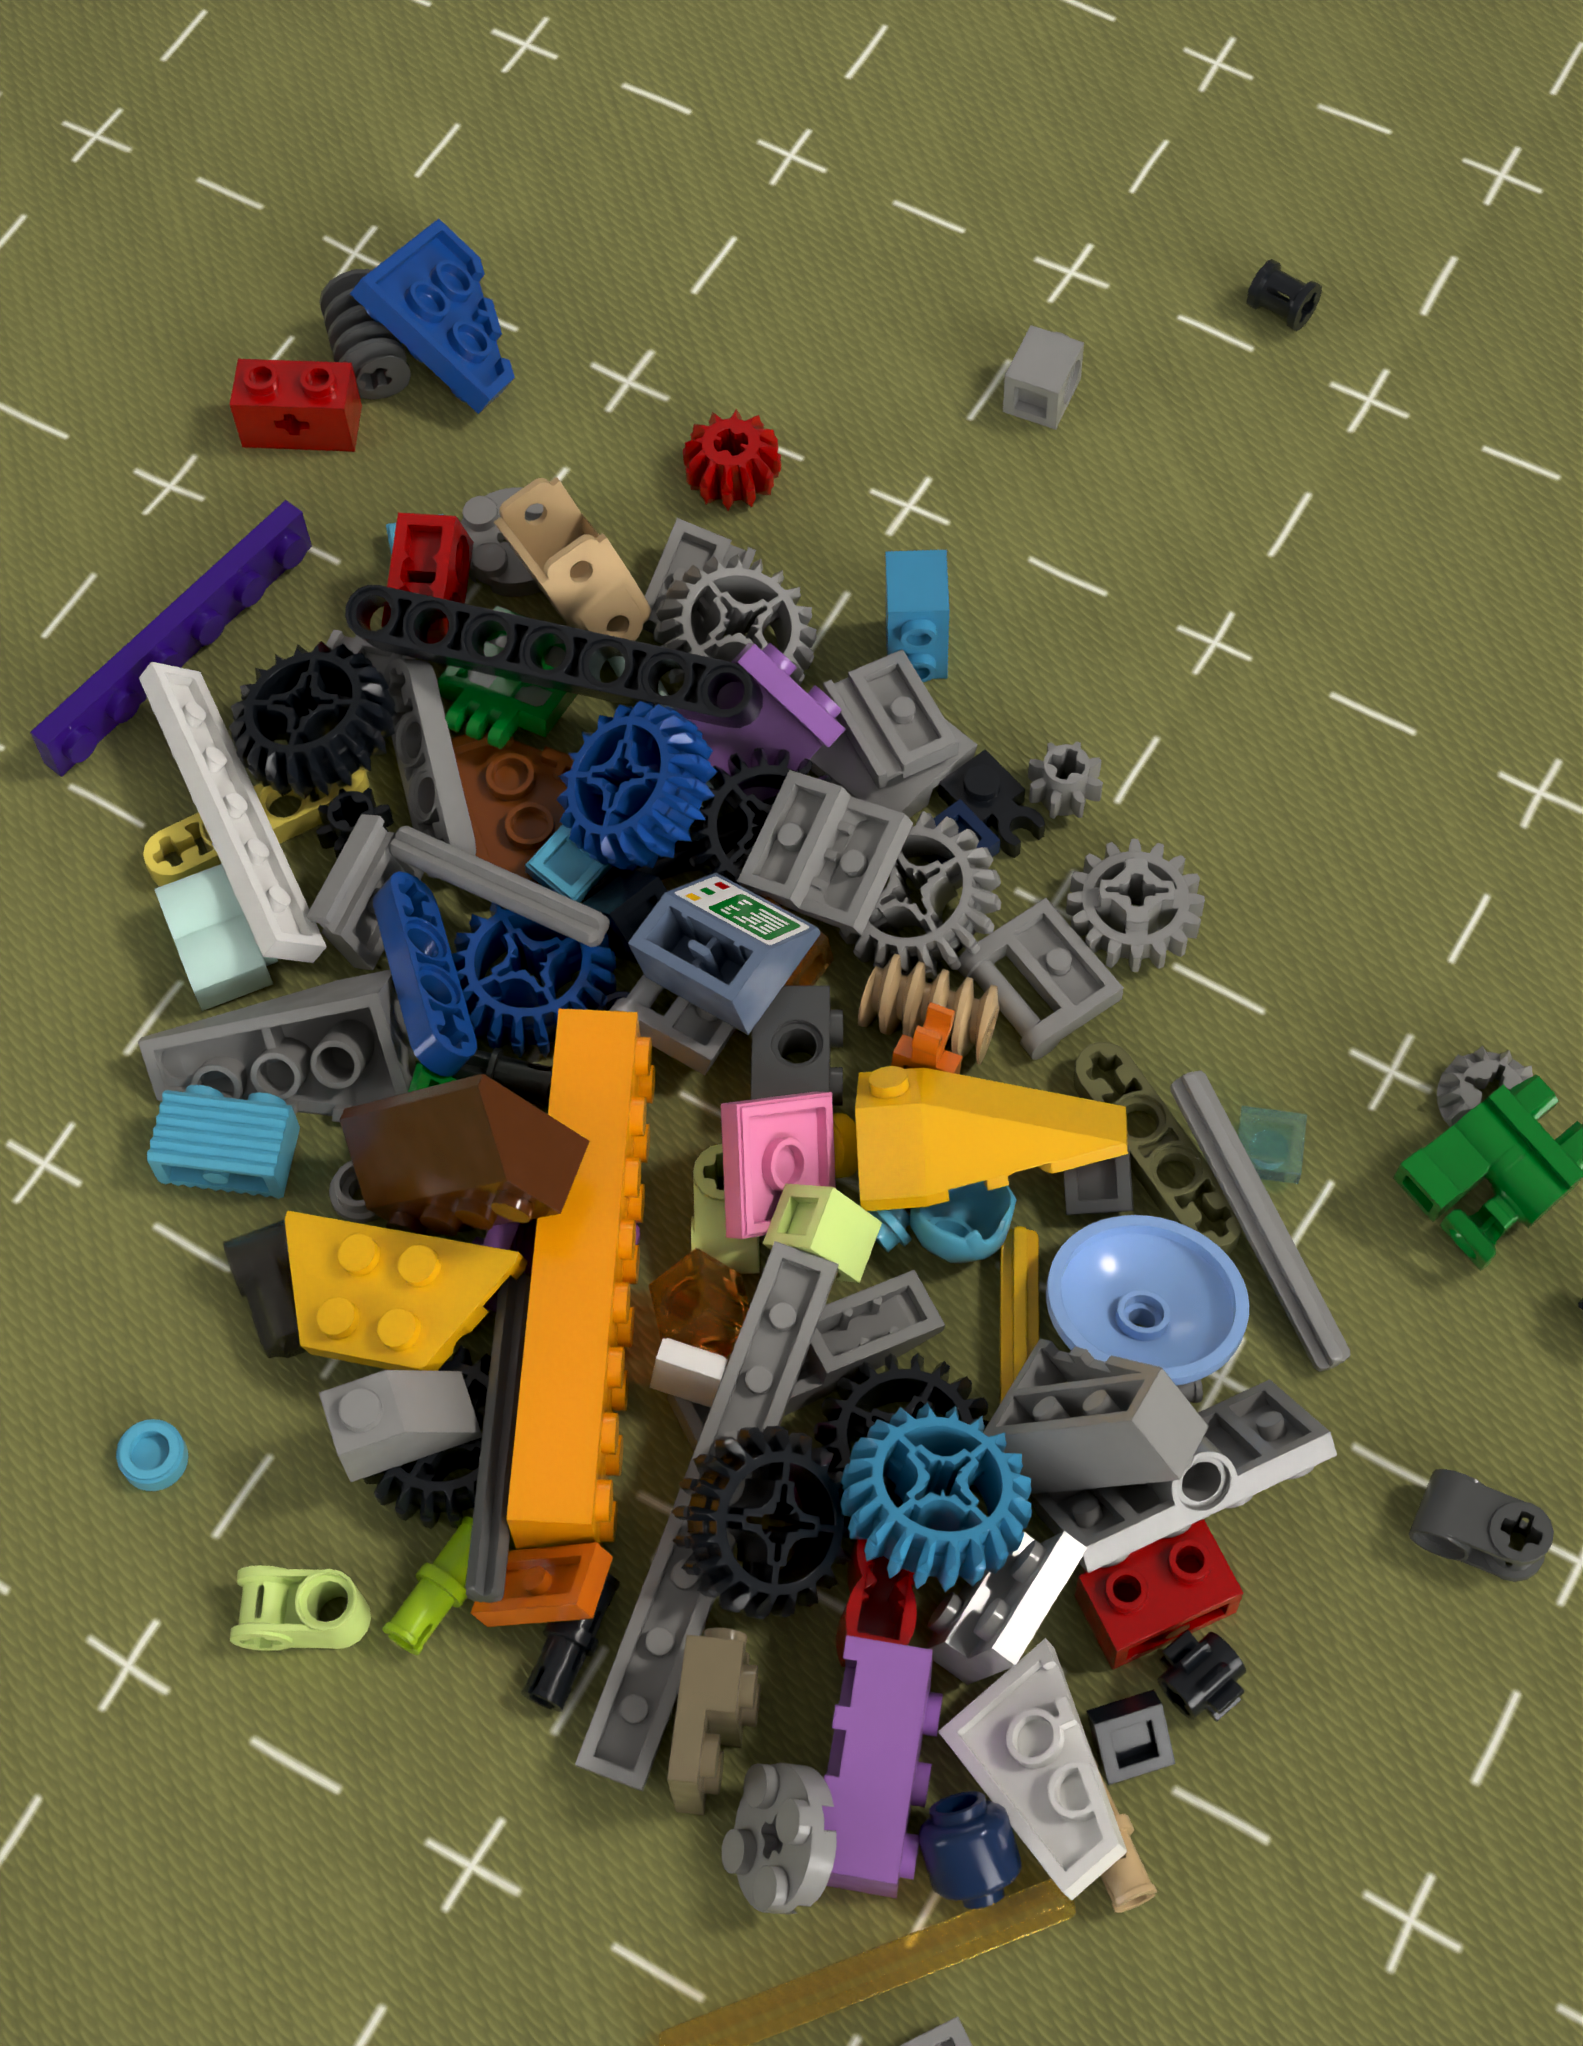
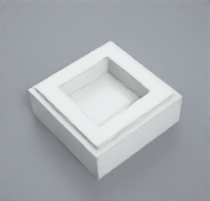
M663 1338L655 1359L650 1388L711 1408L725 1373L728 1359L679 1341Z

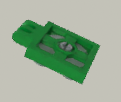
M497 605L493 609L495 611L523 616L518 613L507 610L505 608L499 607ZM497 631L487 638L484 646L486 657L495 656L504 649L507 643L506 631ZM554 644L544 652L542 657L543 669L551 670L563 662L566 655L565 644ZM448 666L438 678L440 696L454 702L445 717L448 729L459 732L468 721L466 735L478 741L490 729L487 742L489 745L499 749L505 746L518 727L546 737L578 695L453 666Z

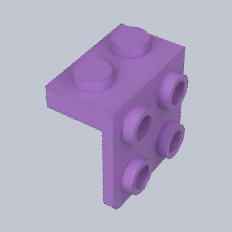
M748 643L731 661L742 666L760 686L763 695L761 712L750 725L742 728H727L688 719L703 733L702 739L713 750L708 759L712 767L716 765L730 776L728 759L732 754L738 753L743 757L748 768H751V757L754 749H764L768 765H774L780 750H787L790 755L787 768L796 771L803 759H810L822 745L829 748L846 730L835 720L842 709L816 685L808 693L803 690L790 677L797 667L771 643L763 650L754 643ZM731 682L722 687L717 695L718 708L730 709L737 706L744 696L743 683ZM751 787L742 791L747 796L753 793L760 801L777 795L780 790L771 787Z

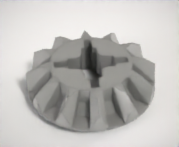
M1482 1046L1474 1053L1465 1056L1458 1054L1446 1070L1442 1072L1437 1087V1103L1443 1119L1449 1127L1453 1126L1465 1114L1481 1103L1482 1092L1478 1089H1485L1489 1082L1497 1079L1500 1081L1499 1086L1504 1084L1510 1090L1515 1085L1533 1076L1532 1065L1522 1066L1512 1058L1510 1050L1498 1054L1487 1052Z

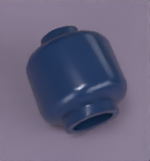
M975 1791L961 1792L940 1799L929 1808L930 1816L919 1829V1845L934 1892L945 1899L962 1901L963 1906L968 1909L984 1908L999 1902L1005 1896L1004 1888L1016 1879L1022 1869L1021 1856L1006 1809L998 1803L986 1800L983 1793Z

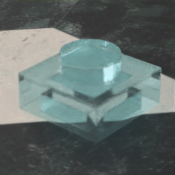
M1248 1106L1241 1107L1237 1135L1260 1179L1299 1184L1302 1173L1307 1114Z

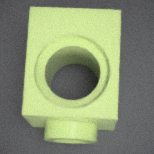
M785 1184L762 1244L772 1250L773 1244L776 1241L839 1264L834 1281L860 1283L882 1222L834 1187Z

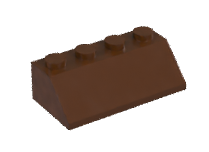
M483 1073L345 1108L340 1118L341 1127L366 1208L388 1221L386 1224L388 1229L433 1237L440 1235L455 1236L458 1232L474 1229L489 1230L493 1226L512 1222L528 1223L530 1219L561 1214L590 1142Z

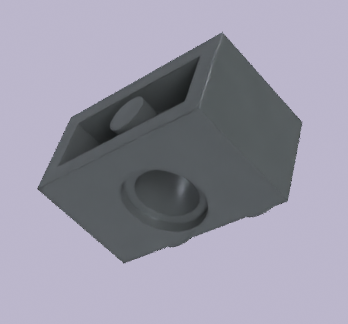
M783 986L752 1029L751 1100L818 1091L832 1092V1106H843V1067H831V1048H843V1009L831 1010L830 986ZM793 1052H805L812 1056L810 1060L798 1064L784 1059L785 1056Z

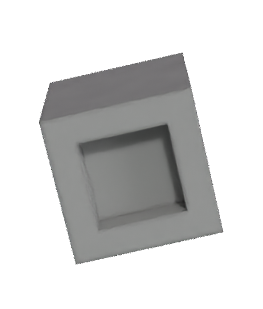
M1030 325L1005 374L1003 412L1056 430L1081 380L1084 342L1072 339L1060 332H1051Z

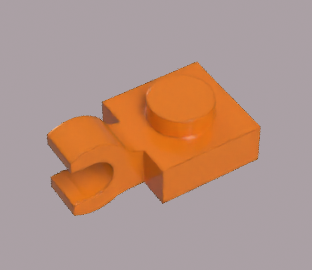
M930 1002L927 1007L923 1027L917 1026L913 1038L902 1034L893 1051L891 1066L903 1069L924 1067L960 1074L963 1056L945 1050L954 1022L955 1011Z

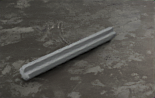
M1192 1071L1182 1075L1170 1085L1171 1093L1313 1367L1317 1371H1326L1340 1365L1350 1357V1349L1206 1074L1202 1071Z

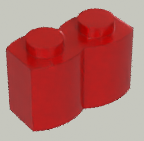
M856 1539L850 1554L853 1560L848 1562L847 1580L850 1597L840 1617L836 1634V1650L842 1667H845L843 1654L846 1635L908 1646L916 1625L917 1605L913 1591L915 1585L913 1580L914 1573L902 1569L900 1573L889 1579L887 1571L889 1560L886 1557L882 1556L866 1561V1553L864 1552L866 1539Z

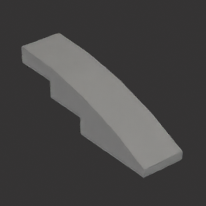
M915 1270L825 1305L784 1416L837 1391V1383L842 1377L853 1381L859 1379V1366L864 1361L876 1370L885 1365V1357L890 1353L897 1358L944 1330L945 1323ZM668 1394L667 1400L693 1451H695L711 1408Z

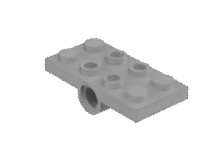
M1269 1379L1198 1412L1209 1428L1194 1453V1460L1191 1466L1182 1475L1180 1480L1030 1494L1037 1515L1054 1535L1065 1531L1087 1547L1079 1563L1090 1573L1100 1567L1117 1565L1124 1561L1130 1553L1159 1539L1178 1536L1187 1531L1193 1523L1225 1508L1241 1506L1247 1503L1254 1494L1286 1479H1296L1308 1474L1316 1465L1337 1456L1331 1432Z

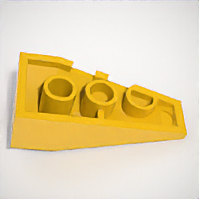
M886 1066L872 1072H860L858 1076L855 1119L860 1205L866 1211L929 1207L950 1201L948 1192L950 1189L983 1181L987 1190L990 1191L1008 1186V1176L1022 1170L1038 1167L1044 1172L1054 1174L1128 1154L1126 1106L924 1067L903 1069L897 1066Z

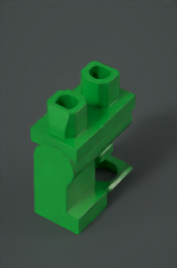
M1538 1075L1528 1078L1510 1090L1504 1084L1501 1085L1486 1100L1470 1110L1424 1148L1421 1147L1404 1160L1393 1177L1432 1222L1438 1219L1484 1179H1487L1492 1185L1491 1188L1494 1196L1484 1203L1478 1212L1467 1216L1461 1209H1454L1440 1224L1445 1233L1480 1271L1486 1268L1495 1257L1496 1242L1511 1226L1519 1222L1529 1229L1571 1192L1583 1178V1124L1578 1121L1575 1122L1555 1140L1541 1126L1538 1121L1551 1111L1559 1100L1552 1089Z

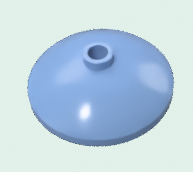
M1123 1215L1110 1217L1087 1225L1072 1235L1061 1246L1051 1264L1047 1279L1046 1304L1048 1313L1058 1335L1070 1350L1074 1347L1087 1349L1094 1359L1104 1362L1112 1355L1162 1367L1176 1386L1200 1380L1226 1364L1240 1346L1248 1323V1292L1239 1270L1229 1256L1217 1244L1200 1232L1186 1225L1160 1217Z

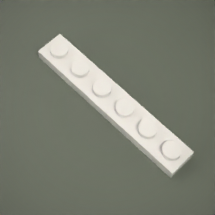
M150 662L139 677V680L263 957L314 963L327 946L316 922H311L306 917L310 909L249 776L236 754L237 750L201 672Z

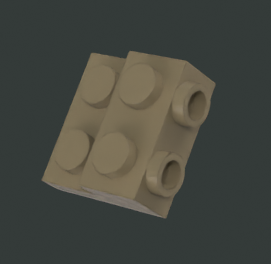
M709 1628L705 1630L704 1636L686 1635L667 1776L676 1812L704 1815L707 1794H720L724 1765V1751H720V1745L741 1748L744 1726H757L761 1684H757L758 1665L749 1664L750 1654L746 1652L747 1635L743 1632L727 1628Z

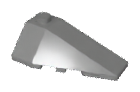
M390 970L336 980L144 1036L138 1041L156 1099L162 1101V1093L165 1090L185 1092L186 1088L190 1085H204L220 1091L227 1098L248 1100V1096L252 1093L272 1094L283 1099L286 1105H291L295 1115L298 1112L332 1116V1121L340 1122L345 1108L408 1093L416 1068L415 1055L409 1042Z

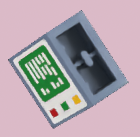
M713 873L665 892L630 939L628 945L646 978L749 1035L821 933L818 927L720 874Z

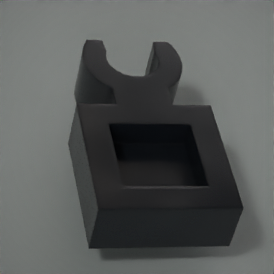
M986 749L939 782L938 795L948 806H951L961 799L988 828L992 826L998 832L997 837L1000 839V848L1008 856L1015 858L1020 854L1021 841L1012 833L1014 830L1026 829L1037 840L1044 837L1045 821L1041 814L1031 807L1019 806L1024 803L1025 788Z

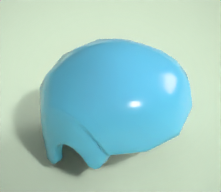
M981 1181L948 1190L950 1199L948 1202L910 1209L909 1225L922 1247L950 1263L962 1264L988 1258L1000 1249L1007 1237L1017 1199L1009 1185L988 1191L984 1182Z

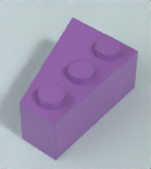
M846 1635L843 1654L845 1672L839 1704L835 1705L832 1724L834 1734L827 1774L824 1775V1780L830 1789L834 1807L822 1806L824 1830L837 1831L835 1860L826 1886L897 1899L900 1877L914 1880L919 1851V1835L907 1833L912 1805L924 1808L926 1806L932 1764L919 1762L923 1735L937 1737L943 1694L930 1692L933 1650Z

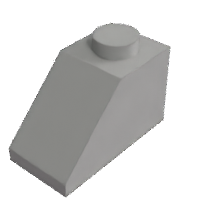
M384 1370L319 1392L337 1455L350 1482L482 1437L461 1371Z

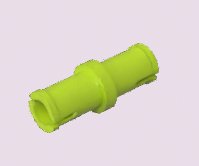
M465 1516L462 1519V1524L432 1564L423 1563L416 1573L417 1585L392 1619L386 1622L383 1627L384 1633L388 1634V1637L394 1643L411 1654L419 1655L423 1650L424 1644L451 1607H461L467 1598L465 1585L473 1522L472 1517Z

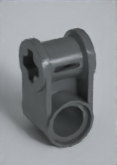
M1436 1469L1432 1472L1409 1531V1537L1415 1544L1435 1555L1464 1562L1496 1575L1503 1580L1513 1582L1527 1580L1538 1572L1544 1562L1546 1553L1552 1545L1554 1535L1551 1520L1536 1505L1489 1488L1466 1474L1447 1469ZM1522 1518H1527L1529 1522H1525ZM1513 1532L1520 1533L1526 1537L1522 1552L1509 1547L1510 1537ZM1507 1561V1562L1513 1563V1564H1512V1565H1507L1505 1562Z

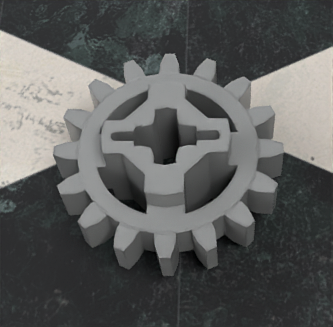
M1131 839L1128 852H1120L1113 842L1107 843L1104 860L1089 853L1085 857L1083 872H1073L1071 876L1070 892L1072 893L1067 895L1066 914L1073 916L1071 927L1079 936L1087 935L1085 943L1093 953L1100 949L1107 952V967L1112 968L1121 957L1129 960L1132 972L1139 971L1141 960L1145 958H1150L1151 962L1158 969L1163 968L1167 950L1182 957L1186 952L1187 938L1196 939L1201 923L1199 917L1202 916L1205 896L1197 894L1200 878L1198 874L1182 876L1186 860L1182 855L1174 857L1169 862L1163 859L1164 844L1157 843L1151 852L1147 853L1141 852V845L1138 839Z

